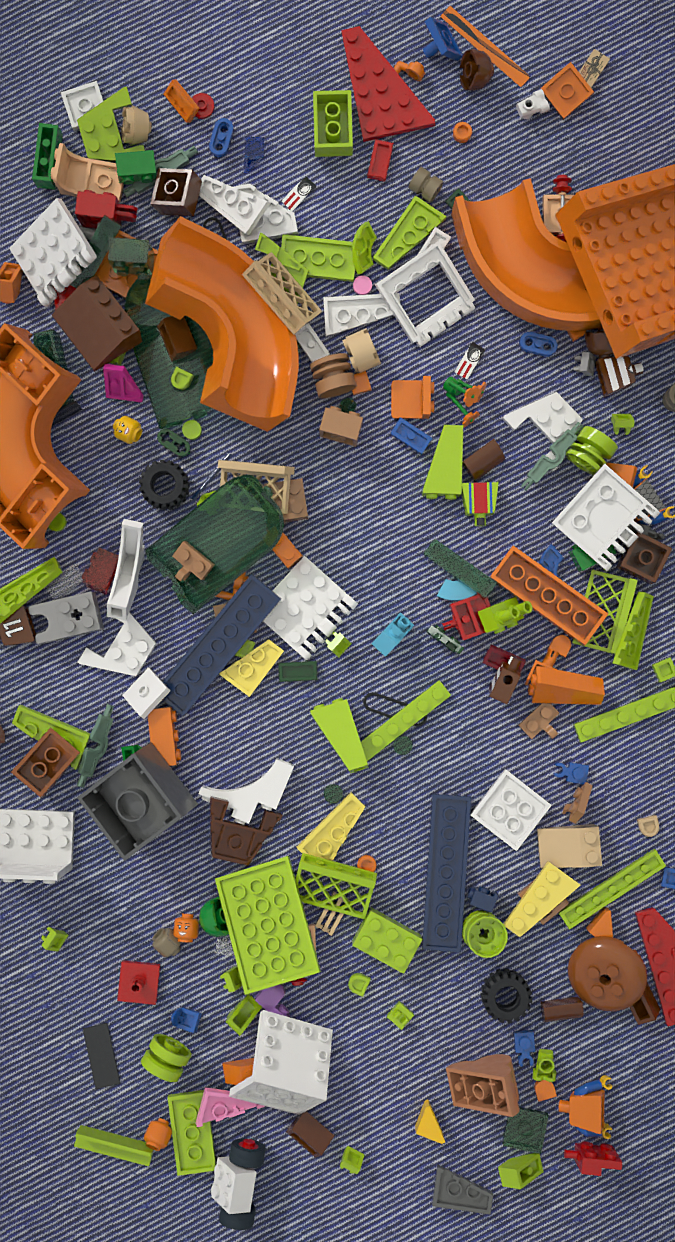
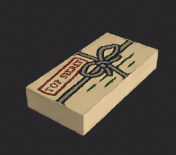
M596 49L593 50L579 71L591 88L610 60V58Z

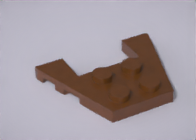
M211 796L210 843L212 858L249 866L263 846L262 843L272 833L273 827L282 819L283 815L279 812L265 809L259 828L223 820L229 801Z

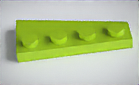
M55 556L0 588V623L63 573Z

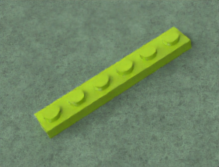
M440 680L361 741L367 761L451 696Z
M675 686L573 724L579 742L587 741L675 708Z
M653 849L567 905L558 913L570 930L666 867L658 852Z

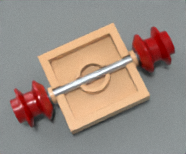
M558 175L553 180V184L557 185L553 188V192L558 195H543V223L550 233L557 235L558 239L567 242L555 214L574 196L566 195L572 190V187L568 186L572 179L567 175Z

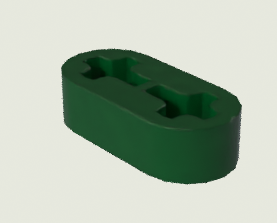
M162 429L158 432L157 439L163 447L181 458L187 457L190 454L191 447L185 439L170 429ZM169 433V437L173 442L170 443L167 440L163 442L162 435ZM177 443L180 446L185 444L186 451H181L179 453V449L175 446V444Z

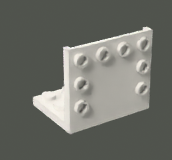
M0 809V879H3V882H15V879H23L24 883H34L35 880H43L45 884H53L71 871L73 868L75 811Z
M261 1011L252 1076L232 1087L229 1097L298 1115L327 1100L333 1030L269 1011Z

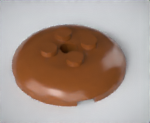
M606 936L587 939L574 950L568 963V978L573 990L581 1000L596 1009L603 1011L627 1009L634 1005L645 991L647 984L645 964L635 949L632 950L624 944V941ZM602 975H608L610 977L609 980Z

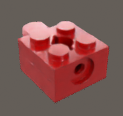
M92 190L78 191L75 215L82 227L97 229L99 222L104 230L116 231L117 229L120 230L121 221L136 222L138 208L132 205L120 204L117 196L113 193L104 192L103 194H98Z

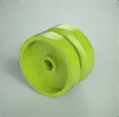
M155 1034L149 1044L150 1049L146 1050L141 1059V1064L148 1072L162 1080L178 1082L183 1073L182 1066L187 1065L192 1053L180 1041L164 1034Z

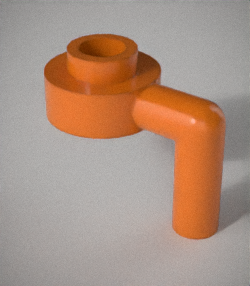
M398 61L394 67L398 74L401 70L405 71L408 76L416 81H421L425 75L424 66L419 62L407 64Z
M237 571L233 593L217 590L216 597L230 600L248 579L246 572Z

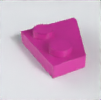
M104 365L106 398L134 402L143 401L144 395L125 366Z

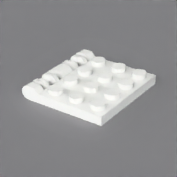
M56 198L9 248L38 294V300L45 307H48L58 297L54 288L59 292H63L65 287H68L76 279V275L78 276L82 273L76 261L86 268L90 265L89 263H92L97 258V255L66 205L59 198Z
M604 464L555 518L552 524L604 570L608 571L612 565L601 555L604 554L614 563L617 561L616 556L607 550L608 547L612 544L618 552L623 554L626 550L615 540L618 538L627 547H630L638 538L627 526L630 524L635 530L642 533L644 531L643 528L634 521L636 516L638 515L645 523L650 525L652 520L642 510L644 509L654 519L660 512Z
M304 556L273 590L282 599L263 622L307 661L312 655L301 646L302 643L315 653L316 647L306 639L312 634L319 643L323 644L325 640L314 630L318 628L329 637L337 627L326 617L330 615L341 624L343 621L332 610L338 606L344 614L349 615L351 612L340 603L341 600L352 610L355 609L358 603Z

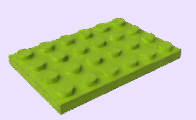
M289 856L215 878L245 995L321 972Z

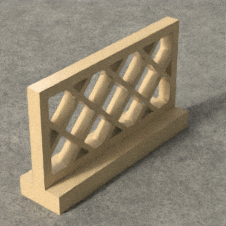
M272 252L259 261L253 262L242 274L293 334H296L322 312ZM271 272L275 273L276 277L271 276ZM284 287L289 289V293L284 291ZM297 302L301 303L302 308L297 306Z
M218 460V468H221V498L219 506L288 514L290 477L294 475L295 467ZM227 472L232 473L235 477L231 484L227 481ZM246 474L252 480L247 486L241 480ZM262 476H265L269 482L264 488L258 482ZM279 478H284V486L279 490L275 482ZM237 483L243 488L238 495L233 490ZM255 484L260 492L253 497L249 489ZM272 486L276 494L270 499L265 491ZM230 491L234 499L230 503H225L226 494ZM245 493L250 498L246 505L240 499ZM261 495L267 501L263 507L256 501ZM278 497L282 500V509H277L273 503Z

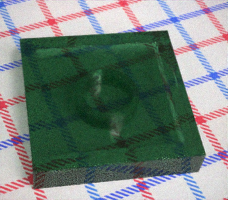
M519 1107L518 1114L513 1117L507 1116L502 1145L541 1154L549 1115L547 1112Z

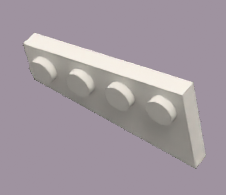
M203 175L199 196L241 231L250 235L270 205V202Z
M396 293L395 296L400 303V295ZM381 294L323 297L326 337L394 316Z

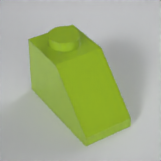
M538 1152L510 1158L498 1167L502 1186L515 1189L524 1188L544 1172Z

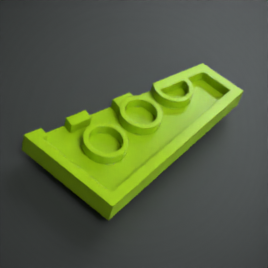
M414 196L373 256V260L389 270L429 235L435 227H438L446 220L447 216L417 196Z
M638 591L613 664L632 670L638 669L654 596Z
M19 705L12 724L38 741L51 727L80 752L71 764V767L77 770L91 733L26 706Z

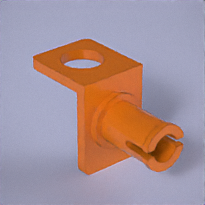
M548 649L543 662L535 660L525 685H528L531 674L534 673L536 666L555 669L553 666L559 656L556 650L551 657L553 649Z

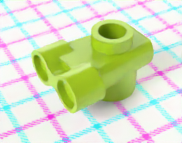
M539 1050L536 1068H533L532 1078L534 1080L556 1081L552 1050Z

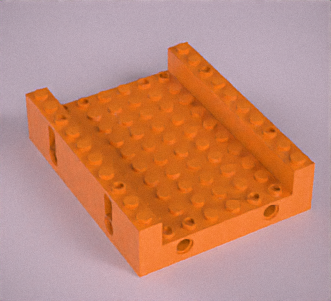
M675 164L578 191L555 215L615 358L618 359L675 339Z

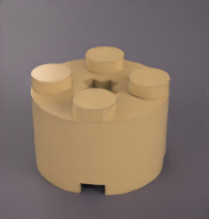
M367 328L342 340L349 356L353 355V357H350V361L356 373H362L381 364Z

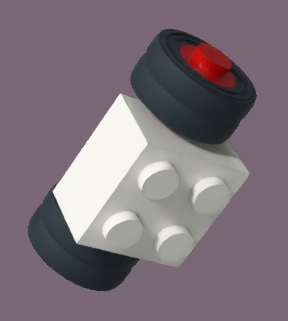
M247 1138L235 1139L231 1143L229 1156L218 1157L211 1197L221 1206L219 1222L227 1228L247 1230L254 1224L256 1207L252 1204V1197L257 1172L253 1168L263 1165L266 1152L265 1145L259 1141Z

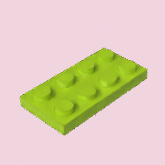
M282 235L281 248L309 270L307 277L354 282L353 242Z
M204 1090L170 1094L167 1097L177 1176L214 1171L217 1165L211 1121L202 1123L203 1126L201 1127L196 1126V1119Z

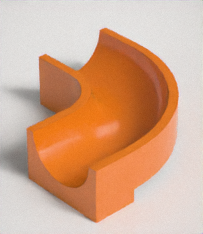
M531 178L523 180L512 191L489 200L472 202L464 200L463 195L455 197L451 216L460 250H463L466 261L477 281L492 299L513 315L541 327L565 331L603 329L568 243L550 233L542 221Z
M180 216L161 238L145 304L180 320L186 315L197 322L207 334L213 349V365L207 369L200 403L268 432L290 417L299 369L296 335L287 328L242 275L254 261L230 241Z
M4 323L0 328V528L22 549L46 548L49 541L45 539V533L53 519L69 503L79 497L86 496L90 491L86 485L59 461L51 443V427L54 417L80 383L81 379L54 363L38 350L30 341L32 334L28 330Z

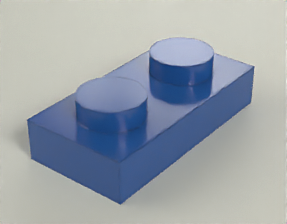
M403 418L399 419L390 433L391 436L420 455L423 454L432 440V437Z

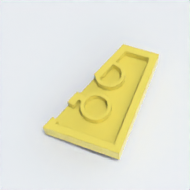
M267 640L219 675L250 697L283 654L284 650L272 641Z

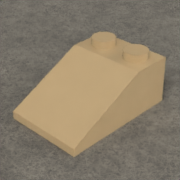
M586 824L537 829L541 868L548 861L557 868L602 866L600 835L597 825Z

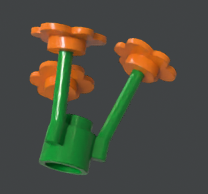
M451 376L445 381L443 389L447 391L446 396L465 415L463 418L464 422L462 423L463 428L473 423L480 414L478 411L468 413L454 395L458 396L461 392L464 393L463 402H465L467 407H470L473 403L480 401L487 384L483 382L482 385L472 386Z

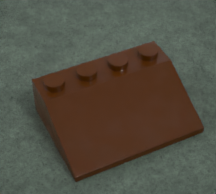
M97 275L80 284L52 314L53 319L94 372L143 342L139 328Z

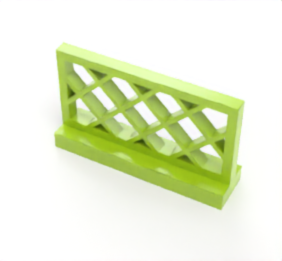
M596 570L591 571L585 597L588 599L590 595L596 592L601 600L597 606L604 605L608 611L607 617L611 616L614 624L608 630H605L601 624L600 626L604 632L595 637L592 636V639L584 647L613 655L616 654L626 627L638 580ZM594 575L603 577L606 584L596 588L593 583ZM616 580L625 582L623 590L615 593L610 585ZM608 586L613 595L603 600L598 591ZM615 597L619 605L617 609L611 612L605 602ZM605 634L609 640L608 647L599 646L595 639ZM573 639L572 644L583 646Z
M302 853L296 882L298 889L304 886L308 892L305 896L300 895L303 903L365 919L375 887L377 873ZM301 871H309L313 877L305 881ZM327 876L332 882L323 886L319 878ZM315 880L320 888L312 892L307 884ZM345 881L348 882L350 887L342 891L338 883ZM335 886L339 893L330 896L326 889ZM361 886L369 888L368 893L362 896L357 890ZM323 891L327 899L323 901L317 900L315 895ZM354 891L357 898L349 902L345 894ZM342 897L346 904L337 906L333 900ZM361 902L364 907L363 912L354 910L352 905Z

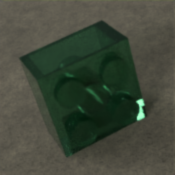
M110 237L108 261L117 275L128 276V274H136L138 277L145 278L147 275L152 276L154 251L149 240Z

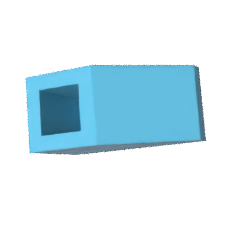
M400 612L371 644L386 657L412 629L414 624Z

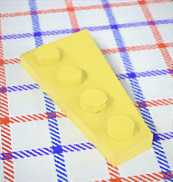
M350 792L297 846V849L301 853L333 861L340 846L346 840L349 831L354 827L363 812L365 805Z
M548 861L504 922L505 927L521 937L581 885Z

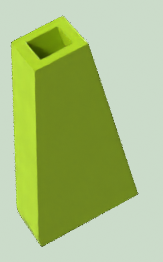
M463 425L443 426L422 490V496H426V499H437L438 496H445L447 500H455L457 497H460L462 492Z
M339 698L333 700L332 704L315 706L314 710L310 711L314 721L350 774L369 768L347 699Z

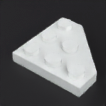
M251 184L234 186L243 192L270 202V205L250 235L240 230L242 245L257 242L260 233L265 234L270 239L280 238L283 234H298L294 212L284 208L268 195H264Z

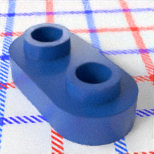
M221 118L215 123L209 143L211 154L218 158L224 157L228 153L234 133L233 124L227 118ZM222 129H227V130H228V131L225 132V133L221 132ZM218 146H221L222 150L218 151L216 150V148Z
M525 332L519 340V346L523 351L544 357L552 356L558 347L557 341L553 337L534 332ZM525 341H531L532 345H526ZM544 345H548L550 350H545Z

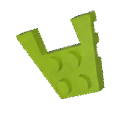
M127 86L77 119L89 159L116 161L115 153L145 151L144 145L124 149L114 116V110L132 106Z
M260 233L255 250L266 254L272 252L303 288L309 270L265 234ZM271 272V276L276 277V274ZM284 287V291L289 293V289Z

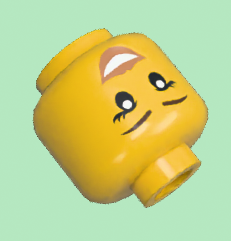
M128 416L116 419L113 424L114 436L127 444L137 442L142 435L141 424Z

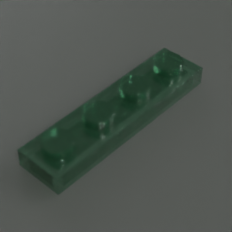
M104 215L89 242L97 258L92 263H89L90 265L86 268L78 263L82 273L78 276L76 275V279L70 285L78 288L80 284L94 277L122 226L121 224Z
M436 539L432 541L423 553L425 557L484 599L488 597L497 585L496 581Z

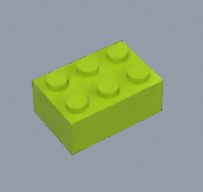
M351 90L313 91L315 157L353 156Z
M370 907L352 940V946L404 974L423 939L421 934Z

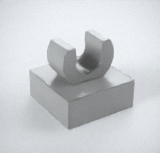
M582 352V357L576 356L575 360L581 362L578 367H573L576 372H582L585 376H593L596 357L590 352Z

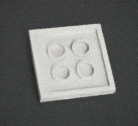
M504 769L470 815L517 851L552 805Z

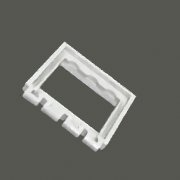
M439 241L375 284L411 343L416 342L419 347L431 340L428 332L434 338L446 330L443 322L450 327L461 319L459 311L463 316H466L475 309L472 303L475 300ZM440 264L459 297L414 327L395 294Z

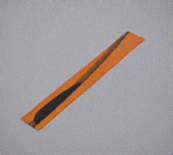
M449 6L441 15L442 19L476 49L487 53L492 63L517 85L522 87L530 78L529 74L455 9Z

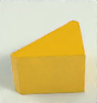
M427 1099L424 1101L415 1125L416 1134L443 1144L445 1143L444 1134Z

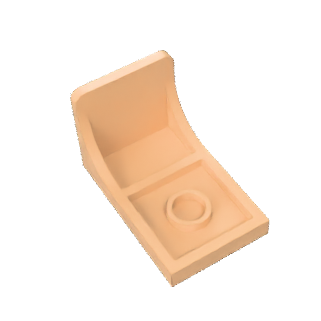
M59 144V147L55 150L54 158L56 163L55 167L51 169V179H53L60 194L77 197L78 191L84 192V190H92L98 194L110 192L117 196L119 203L121 202L124 184L118 181L116 163L84 158L70 152L65 144Z

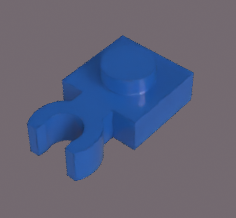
M569 762L568 767H566L563 763H555L556 766L562 768V771L560 773H553L554 776L563 777L566 775V781L584 784L587 782L588 765Z
M533 1030L513 1031L515 1052L521 1053L518 1056L520 1067L523 1066L522 1061L525 1058H528L530 1066H533L534 1061L530 1055V1052H535Z

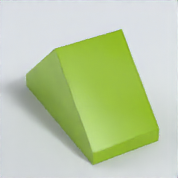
M247 994L228 1014L226 1023L240 1036L262 1006L250 994Z

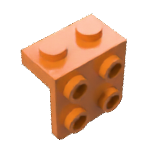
M423 376L422 380L392 381V418H430L431 413H434V401H431V394H434V382H431V376Z

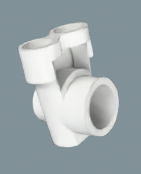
M542 89L533 92L531 97L516 104L518 113L523 119H530L535 113L540 112L542 114L550 110L549 103L545 99Z

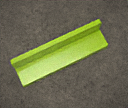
M80 1125L75 1135L74 1147L145 1166L150 1165L154 1150L148 1148L144 1141Z

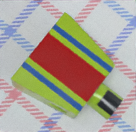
M498 482L462 483L461 496L465 515L474 516L475 526H486V515H493L495 513Z

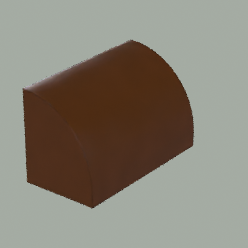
M173 316L162 318L157 327L171 361L181 359L193 353L197 346L185 317L181 320Z
M492 439L462 462V466L472 480L476 482L505 460V456L495 439Z
M648 982L642 997L630 1007L638 1025L655 1021L661 1010Z
M578 996L540 1002L544 1023L581 1018L584 1015L583 1002Z
M307 1111L298 1115L286 1131L287 1134L314 1157L322 1156L335 1136Z

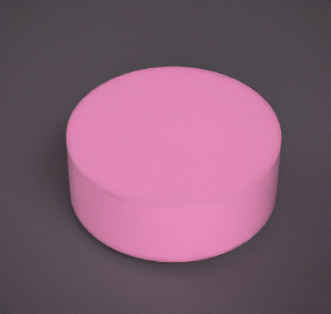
M358 276L353 283L354 292L357 295H368L372 290L370 278Z

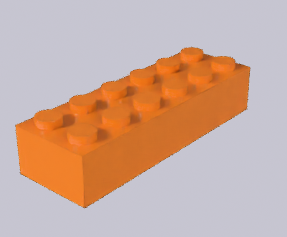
M515 546L511 547L490 576L492 581L520 601H529L535 612L583 646L588 643L608 615L606 611Z

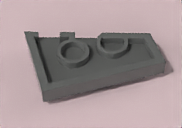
M437 1164L432 1206L491 1215L492 1191Z

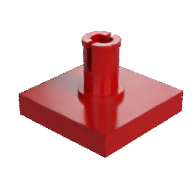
M122 960L117 1001L156 1005L161 964Z

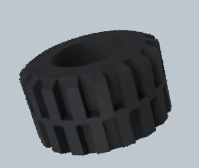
M170 460L152 462L153 465H147L145 467L147 470L141 473L142 479H139V484L141 485L139 489L143 494V498L153 507L165 511L166 509L173 510V507L178 508L181 506L180 503L182 501L185 502L186 495H189L188 488H190L188 477L183 469ZM163 475L172 476L175 480L174 490L165 496L158 495L154 490L156 480Z
M504 968V971L496 970L497 973L495 974L491 972L489 974L490 978H485V984L481 986V998L487 1013L493 1019H498L501 1023H504L506 1020L509 1024L512 1023L513 1019L516 1022L520 1021L519 1017L527 1015L525 1011L530 1010L531 1006L529 1003H532V993L527 982L514 970L511 972L509 969ZM506 986L515 988L517 995L512 1003L501 1005L496 1002V994L501 988Z

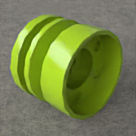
M584 426L577 436L579 443L571 445L572 449L566 452V457L579 469L595 475L606 464L604 459H611L618 446L601 431L590 426Z
M477 910L470 913L463 921L462 938L476 955L483 958H492L504 950L507 944L508 933L505 925L495 915L485 910ZM482 928L484 929V935L480 934V929Z

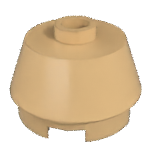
M133 105L131 107H124L122 111V117H124L123 127H121L122 141L129 143L130 146L147 142L148 135L151 133V122L149 121L148 113Z

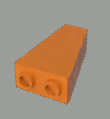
M536 666L535 673L531 674V684L528 685V695L532 696V703L601 705L605 696L603 678Z

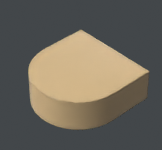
M657 815L637 819L639 830L643 835L652 837L658 833L659 823Z

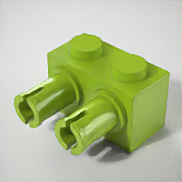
M513 597L480 610L478 614L485 632L494 631L497 634L506 630L504 626H507L508 629L518 625L517 621L523 619L524 614L532 612V605L529 601L519 604L517 598Z

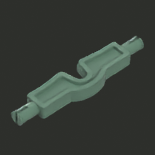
M193 145L185 152L183 149H180L168 158L155 160L156 176L159 168L180 169L187 165L189 158L198 153L195 146ZM156 180L150 183L136 181L130 187L123 190L126 198L135 192L141 194L155 186Z
M577 422L571 430L567 429L549 447L555 455V459H550L545 455L540 457L527 474L528 478L520 485L522 489L524 488L527 491L533 483L537 484L549 470H553L561 464L566 450L577 439L576 435L583 428L581 423Z
M111 704L106 705L103 715L99 714L90 734V740L97 742L98 746L96 748L87 747L84 749L78 773L81 774L77 783L79 787H85L87 778L93 776L98 760L102 758L107 750V736L113 723L111 714L115 707Z

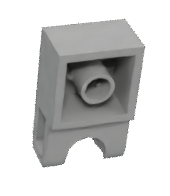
M92 591L32 605L28 608L30 615H44L48 620L46 631L35 636L36 644H45L104 630L97 596ZM77 612H82L80 620L76 618Z

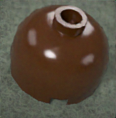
M475 49L465 51L460 63V68H463V75H460L461 86L464 90H480L487 86L494 74V66L490 57L484 51Z
M598 330L597 333H592V331L585 332V343L590 353L599 355V359L610 358V355L614 354L604 330Z

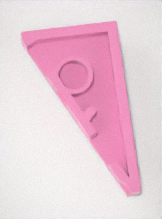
M205 1087L196 1119V1126L201 1127L203 1126L202 1123L212 1120H216V1122L221 1121L226 1117L230 1118L243 1114L247 1109L254 1107L259 1109L265 1106L229 1097L230 1091Z

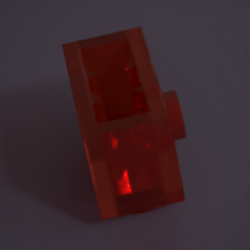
M100 547L97 552L94 551L90 558L91 565L89 569H85L82 575L84 585L106 595L115 577L119 555Z

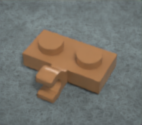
M183 541L172 556L183 565V568L175 575L180 582L182 580L185 581L191 572L200 580H204L215 565L187 541Z
M541 703L518 726L530 739H533L542 729L553 739L559 733L549 723L559 712L551 703Z
M585 782L581 788L578 787L573 795L575 801L564 806L562 814L571 812L569 821L576 824L585 814L593 785Z

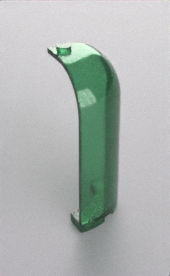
M144 273L138 276V279L128 290L125 312L140 330L143 342L133 347L159 429H165L181 425L183 420L191 417L194 420L208 415L207 411L213 409L200 403L207 369L213 365V349L202 327L185 315V320L197 349L188 356L171 361L157 327L162 318L170 317L171 315L145 304L152 275ZM176 367L194 375L190 386L185 390H179L172 385L171 377Z
M252 475L238 476L223 484L145 550L148 561L164 578L168 576L173 582L171 587L180 603L192 614L196 613L270 552L282 536L284 518L281 509L272 497L274 493L268 485L264 487ZM183 541H187L215 564L204 580H200L192 572L185 581L182 580L180 582L175 577L177 572L183 568V565L172 556Z

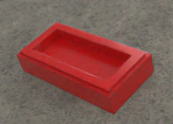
M375 139L367 178L386 181L394 143Z

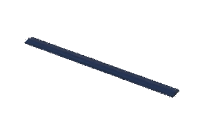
M228 452L222 460H228L232 454ZM218 465L191 497L192 500L195 501L221 469L218 468Z

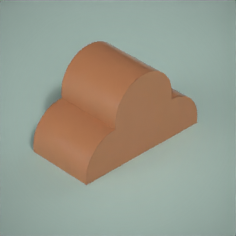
M489 1055L476 1061H462L446 1067L453 1106L509 1117L518 1114L520 1110L518 1104L519 1092L512 1059L509 1055Z

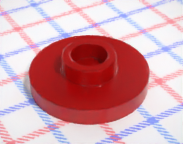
M206 93L195 94L192 99L200 109L194 117L198 119L210 117L215 108L213 99Z

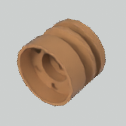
M348 354L328 355L310 364V369L314 372L312 374L313 379H322L315 384L319 398L336 397L348 393L357 387L354 374L345 373L351 369V364L348 363Z

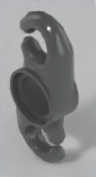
M630 524L627 526L634 533L637 532ZM639 524L644 530L643 534L656 540L665 538L664 534L652 531L649 526Z

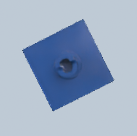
M429 17L424 22L434 40L423 48L426 57L430 59L440 51L442 56L459 61L463 54L447 23Z

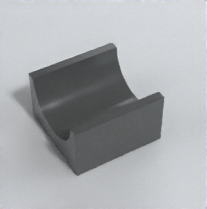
M152 742L133 753L77 797L124 861L198 805Z

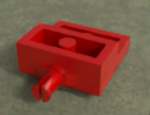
M486 592L450 604L452 620L442 623V626L450 624V626L443 628L444 631L455 627L459 631L462 641L485 633L478 611L491 606Z
M583 1141L575 1143V1151L564 1150V1158L574 1159L581 1174L601 1176L602 1168L622 1170V1160L615 1148L610 1144L602 1143L600 1146Z

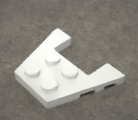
M557 392L513 411L502 418L513 431L529 418L552 444L567 429L571 430L577 422L581 423L583 420ZM552 451L545 455L550 459H555V455L552 453Z
M129 612L127 620L118 619L124 625L104 657L86 648L77 663L138 676L157 643Z

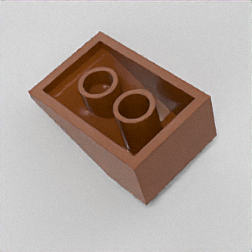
M50 727L11 773L40 798H43L57 783L80 752Z

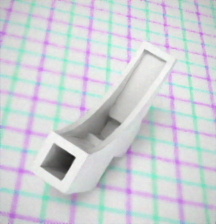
M124 519L122 522L119 558L113 586L107 602V617L127 620L138 589V574L144 561L145 545H143V523L127 519Z
M276 758L275 763L265 775L247 786L224 790L203 785L198 794L202 795V799L210 802L211 796L228 800L227 810H230V808L234 809L231 815L235 818L234 821L245 825V822L249 824L258 802L266 810L271 811L272 808L276 810L294 765Z

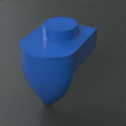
M180 1007L171 1015V1022L177 1028L196 1033L202 1013Z

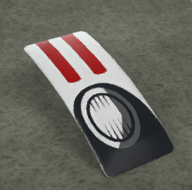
M305 177L287 194L282 202L293 211L316 188V185L308 177Z
M472 342L456 368L455 373L468 379L485 349Z

